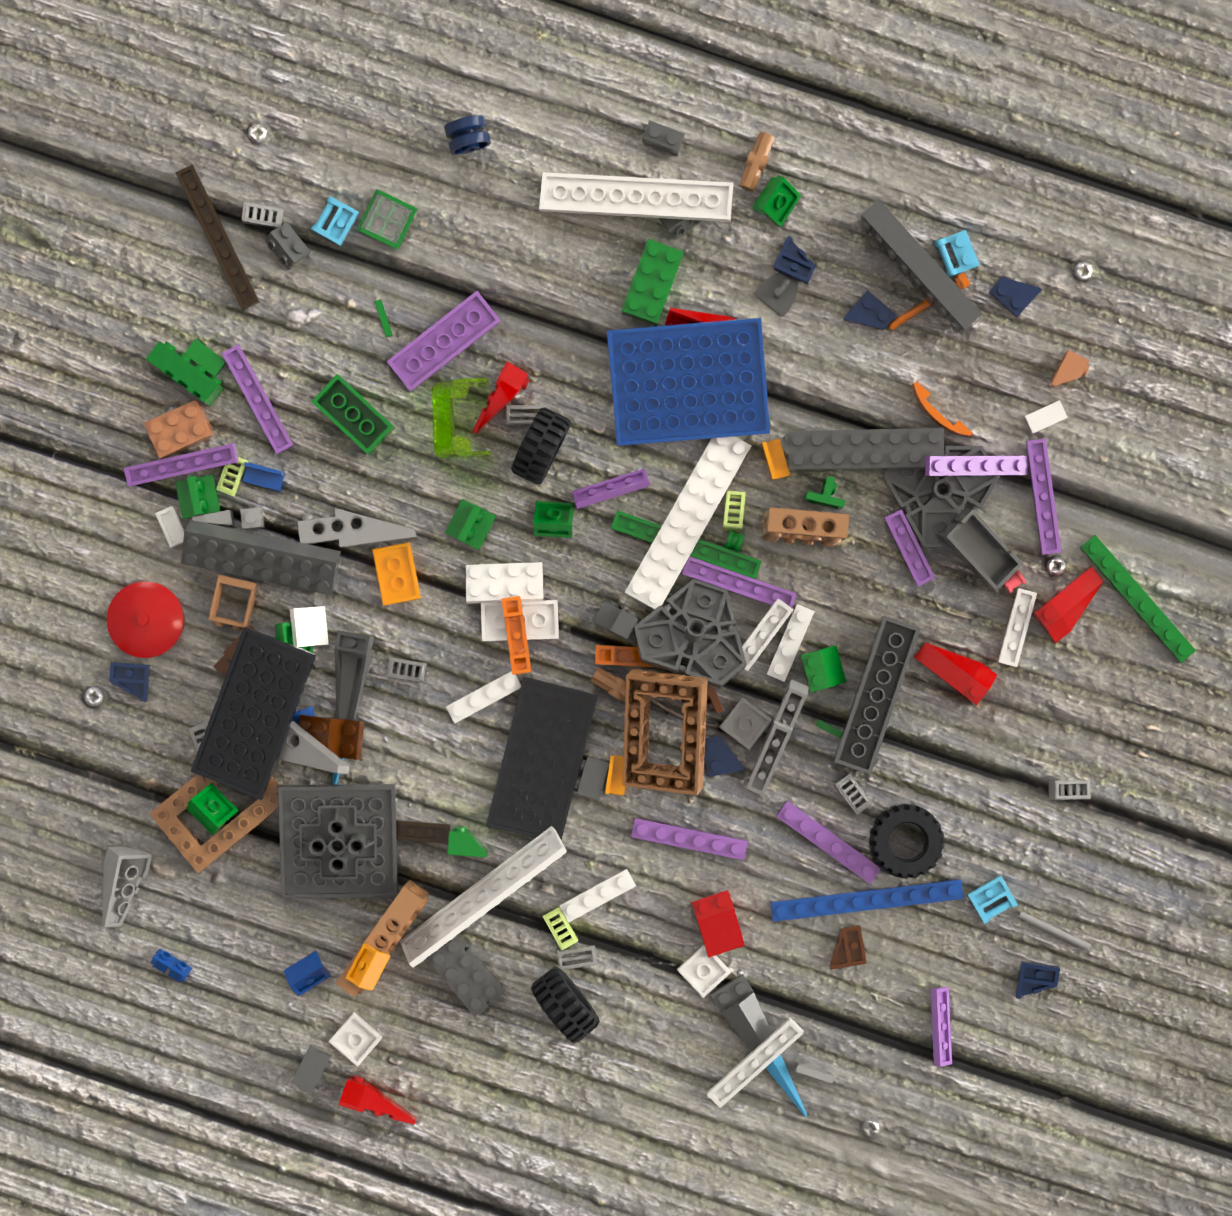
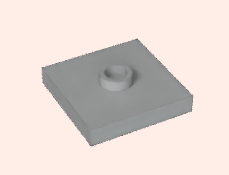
M741 697L719 728L750 750L772 722V719Z

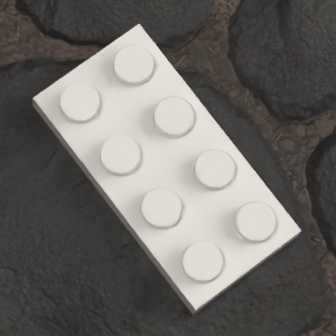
M542 562L466 565L467 604L500 603L502 598L520 596L521 602L544 601Z
M558 600L521 602L527 640L559 639ZM502 602L481 603L482 641L507 640Z

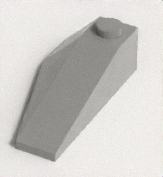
M125 846L107 847L103 866V927H118L122 925L131 907L130 902L134 894H137L140 889L138 886L142 878H146L152 857L151 853Z

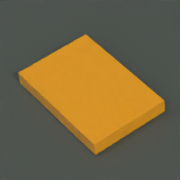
M410 542L372 549L383 606L421 599Z

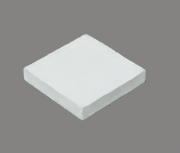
M325 606L290 609L294 646L306 647L329 644Z
M704 945L677 968L678 972L702 998L731 973L717 956L708 958Z
M353 1012L329 1040V1043L358 1067L383 1036Z

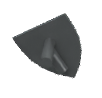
M777 273L767 278L753 294L784 317L795 301L798 281L782 273Z

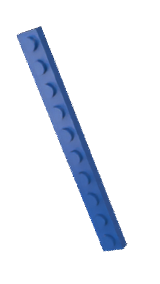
M961 879L773 901L770 902L772 921L775 922L964 898Z

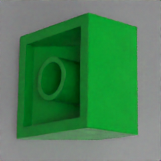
M837 645L799 655L807 686H809V692L846 683Z
M455 826L454 829L449 831L448 855L488 856L487 848L471 830H467V826Z

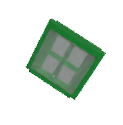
M376 189L357 231L398 250L418 208Z

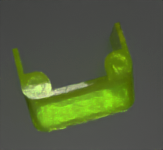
M488 377L454 379L438 382L433 386L434 452L439 458L492 457L491 451H471V443L466 437H455L454 398L465 397L468 394L469 385H489Z

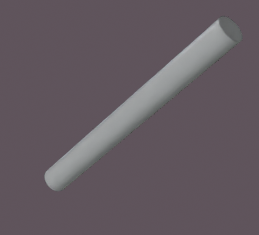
M1020 911L1018 915L1019 919L1088 951L1091 946L1090 943L1025 912Z

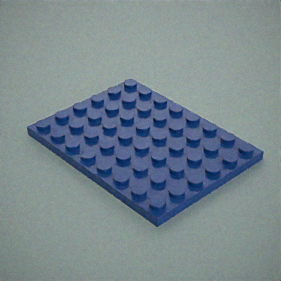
M761 317L607 330L617 446L770 434Z

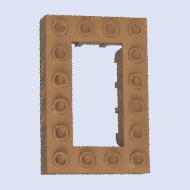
M770 507L762 517L761 537H765V541L770 542L784 539V543L795 544V541L799 540L803 541L805 545H814L815 542H822V546L834 547L848 537L849 514Z
M632 669L626 675L623 786L696 796L703 789L708 678ZM650 696L652 698L658 696L671 698V700H687L682 706L683 725L681 731H683V738L680 749H682V762L680 766L648 762Z
M197 774L149 814L195 871L200 873L279 809V784L273 776H271L263 800L258 799L203 845L199 842V837L195 836L186 826V821H182L178 815L187 810V803L210 783L216 786L219 784L218 782Z
M409 880L364 943L390 955L408 927L429 900L426 897L428 892ZM358 952L335 983L353 997L357 993L361 995L365 990L345 978Z

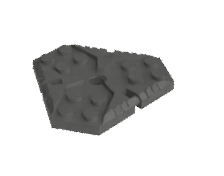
M944 446V456H988L983 446ZM886 470L882 477L900 509L903 508L905 511V517L922 547L950 548L939 534L950 523H956L954 519L965 509L966 502L972 504L970 509H973L976 513L978 509H982L1000 475L925 476V470ZM939 484L946 486L947 492L945 495L938 493L937 487ZM913 501L916 503L918 507L914 510H912L911 506L909 505Z
M696 579L691 580L666 601L664 607L659 606L633 628L641 662L672 671L676 674L680 672L687 676L708 678V685L721 688L747 665L738 630H734L736 621L728 591ZM691 630L697 631L698 634L692 633ZM680 662L688 663V666L680 665Z

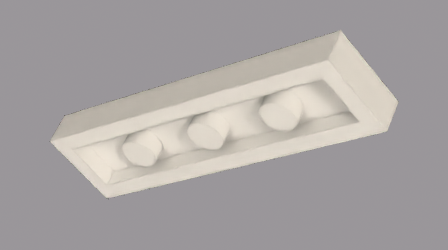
M1017 588L998 658L999 663L1014 667L1018 666L1037 593Z
M779 598L776 599L742 645L747 663L744 669L747 671L793 611V608Z
M796 604L767 675L785 682L815 611Z
M511 671L446 706L454 723H457L520 689L521 683L516 675H512Z
M625 869L559 906L569 923L632 889L636 885L628 870Z

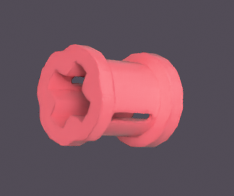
M1017 570L1003 585L1011 593L1020 584H1025L1026 580L1020 571Z

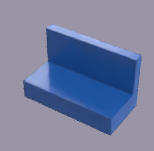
M245 462L246 470L242 482L281 491L285 476L283 471Z
M317 951L283 970L290 988L298 996L331 977L329 970L322 964Z

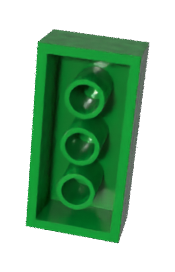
M651 239L647 240L623 305L622 314L658 326L684 251Z
M338 374L311 401L369 456L395 429L386 418Z

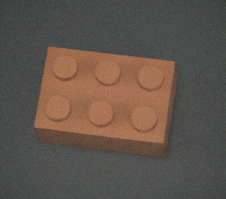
M198 400L191 401L144 423L160 459L169 458L215 437L203 407Z

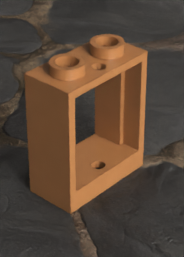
M218 575L208 620L213 621V625L224 627L225 624L232 625L231 629L243 631L244 627L250 625L259 584ZM224 584L250 589L244 622L217 617Z

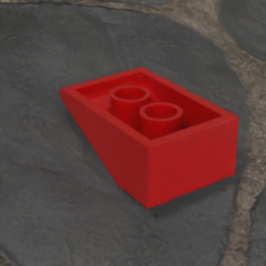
M728 890L690 902L708 958L745 946Z

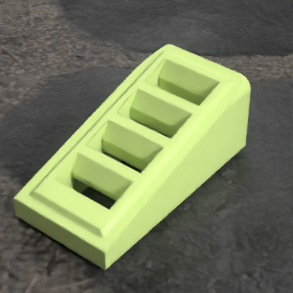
M238 457L239 462H236L241 464L240 468L231 464L224 466L216 490L235 497L246 470L244 464L249 462ZM229 469L238 471V475L230 473ZM226 476L235 478V482L227 480ZM227 483L229 485H232L233 489L231 490L229 488H226L223 486V484Z
M727 491L723 531L730 532V530H733L734 532L742 533L746 492ZM730 498L741 499V502L730 501ZM729 506L740 507V509H729ZM728 514L740 515V517H730Z
M560 907L543 915L561 950L578 942L576 934ZM557 914L560 915L558 919L554 920L553 922H550V918L556 916ZM563 921V923H564L563 925H561V926H559L558 928L554 929V927H553L554 925H556L557 923ZM567 928L568 931L558 936L557 933ZM571 935L572 938L562 943L561 939Z

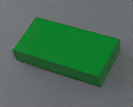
M197 339L193 341L184 353L214 377L219 374L227 363Z

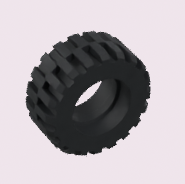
M546 407L540 408L517 451L511 466L512 472L534 484H541L563 444L571 425L570 420Z
M913 804L894 805L888 810L881 812V815L874 820V825L869 832L870 851L877 864L889 874L905 879L917 878L919 875L929 873L928 870L934 868L937 865L938 859H941L943 855L941 852L945 846L943 842L944 833L941 830L939 821L927 810ZM902 823H912L918 826L924 835L922 851L911 859H902L895 856L889 847L891 831Z
M551 968L532 984V994L542 1010L557 1029L572 1043L579 1042L598 1027L600 1020L595 1010L580 989L560 968Z

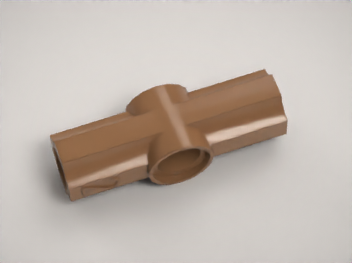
M765 132L758 134L753 151H750L745 164V171L739 183V186L743 189L754 192L759 177L765 169L769 152L775 140V137Z
M598 667L590 681L605 689L608 694L625 702L626 681Z

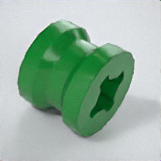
M730 530L724 548H733L736 552H739L745 534H736L733 530Z

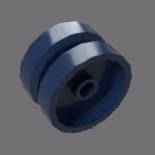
M468 116L454 120L444 126L446 137L452 139L448 143L452 155L475 152L491 144L489 133L483 131L487 127L484 116Z

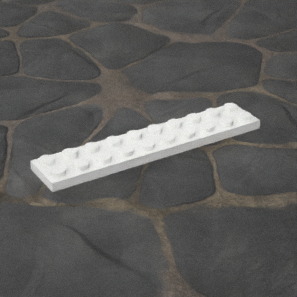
M543 172L539 210L543 212L730 222L734 185L729 182Z
M735 436L712 438L627 587L625 594L653 610L662 606L751 448L750 444Z
M552 826L402 938L400 943L408 963L414 968L423 962L424 959L436 952L449 940H452L461 931L468 928L477 919L484 916L485 913L510 894H513L518 888L529 882L554 861L561 858L567 851L556 830Z

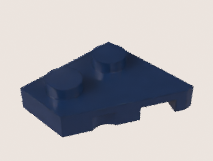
M1021 961L1015 993L1016 999H1020L1027 994L1039 993L1044 989L1049 990L1057 987L1060 967Z

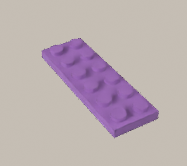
M476 291L387 362L410 392H412L499 324L501 320L480 293Z

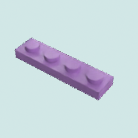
M644 468L574 490L572 494L576 507L579 509L650 486Z
M902 509L885 517L884 520L917 587L935 579Z
M942 986L932 988L930 996L934 1066L938 1067L952 1064L949 987Z

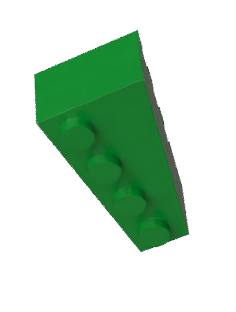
M159 341L146 360L170 376V378L186 388V390L202 402L211 406L224 389L220 386L222 382L213 375L211 378L205 375L206 370L200 365L193 366L189 363L191 359L184 353L178 355L174 352L175 347L166 341L164 344Z

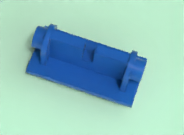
M159 949L152 957L151 964H153V967L163 973L170 969L168 976L177 982L181 981L184 983L187 975L192 970V967L187 965L186 962L180 961L162 949Z

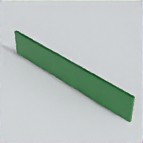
M382 300L374 301L386 338L393 336Z
M818 719L815 726L838 738L841 737L842 731Z

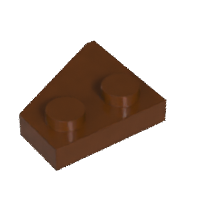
M855 925L841 928L829 965L830 970L867 964L861 926Z

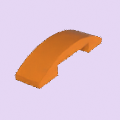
M917 381L912 385L918 404L932 421L941 428L958 436L968 438L973 434L959 420L952 425L925 399L930 393Z
M521 597L502 598L512 675L530 673L532 671Z
M596 645L595 664L655 667L641 662L637 647Z

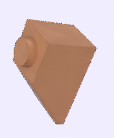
M1070 350L1066 351L1048 386L1051 388L1085 376L1089 369L1087 365L1089 360Z

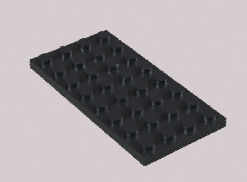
M244 627L191 772L256 799L263 800L316 654L249 627Z
M523 677L486 826L532 838L538 837L552 826L562 840L598 695Z

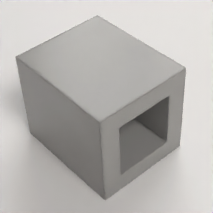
M262 508L240 509L242 529L265 528Z

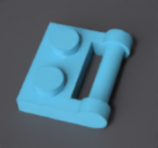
M329 196L326 207L317 223L313 224L311 230L341 246L359 212ZM334 206L338 207L339 209L327 230L322 229Z
M966 230L934 242L935 248H938L947 270L945 273L949 277L979 266ZM948 243L950 244L958 268L954 269L947 249L945 247V245Z
M1001 875L967 894L984 924L990 922L989 919L1006 909L1014 908L1018 905ZM1006 896L1007 901L986 913L984 912L983 908Z

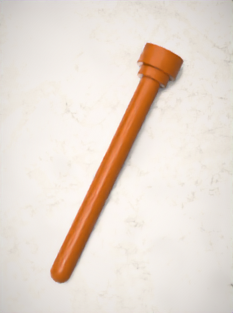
M964 272L957 275L956 279H954V283L960 289H965L971 285ZM926 300L890 322L888 328L891 330L897 328L931 305Z

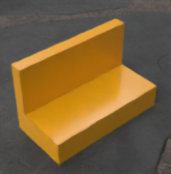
M780 438L769 442H762L761 447L771 481L790 476Z
M611 755L605 794L610 793L624 796V756Z
M363 943L345 978L360 988L372 991L390 955L376 950L369 944Z

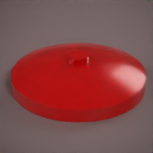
M136 582L124 587L112 599L107 612V628L111 639L123 652L134 657L153 658L166 653L178 642L184 628V611L179 599L170 589L154 582Z

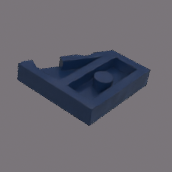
M788 235L773 270L808 285L816 265L806 257L805 252L801 248L799 249L793 242V238Z
M1002 277L988 293L1017 318L1042 289Z
M867 290L843 319L848 322L851 321L884 330L896 314Z
M110 662L109 682L121 687L129 694H133L141 699V701L148 702L150 665Z
M720 736L705 738L704 759L708 777L745 770L744 766Z

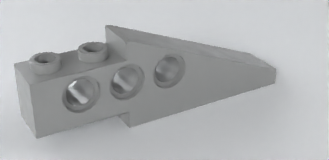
M335 509V517L332 514L321 515L320 519L308 516L302 517V521H298L300 543L308 545L339 541V546L344 548L417 538V531L415 529L340 509ZM355 519H360L362 522L359 529L352 527V522ZM337 521H340L343 525L342 530L339 532H335L333 529V525ZM317 524H322L324 527L321 534H316L314 531V527Z
M791 679L774 716L746 789L764 796L808 695L809 686Z
M291 722L278 757L279 760L329 772L348 774L349 765L297 723Z

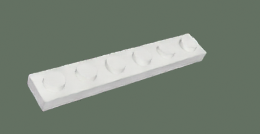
M789 1018L707 1092V1096L721 1108L795 1042L804 1031Z

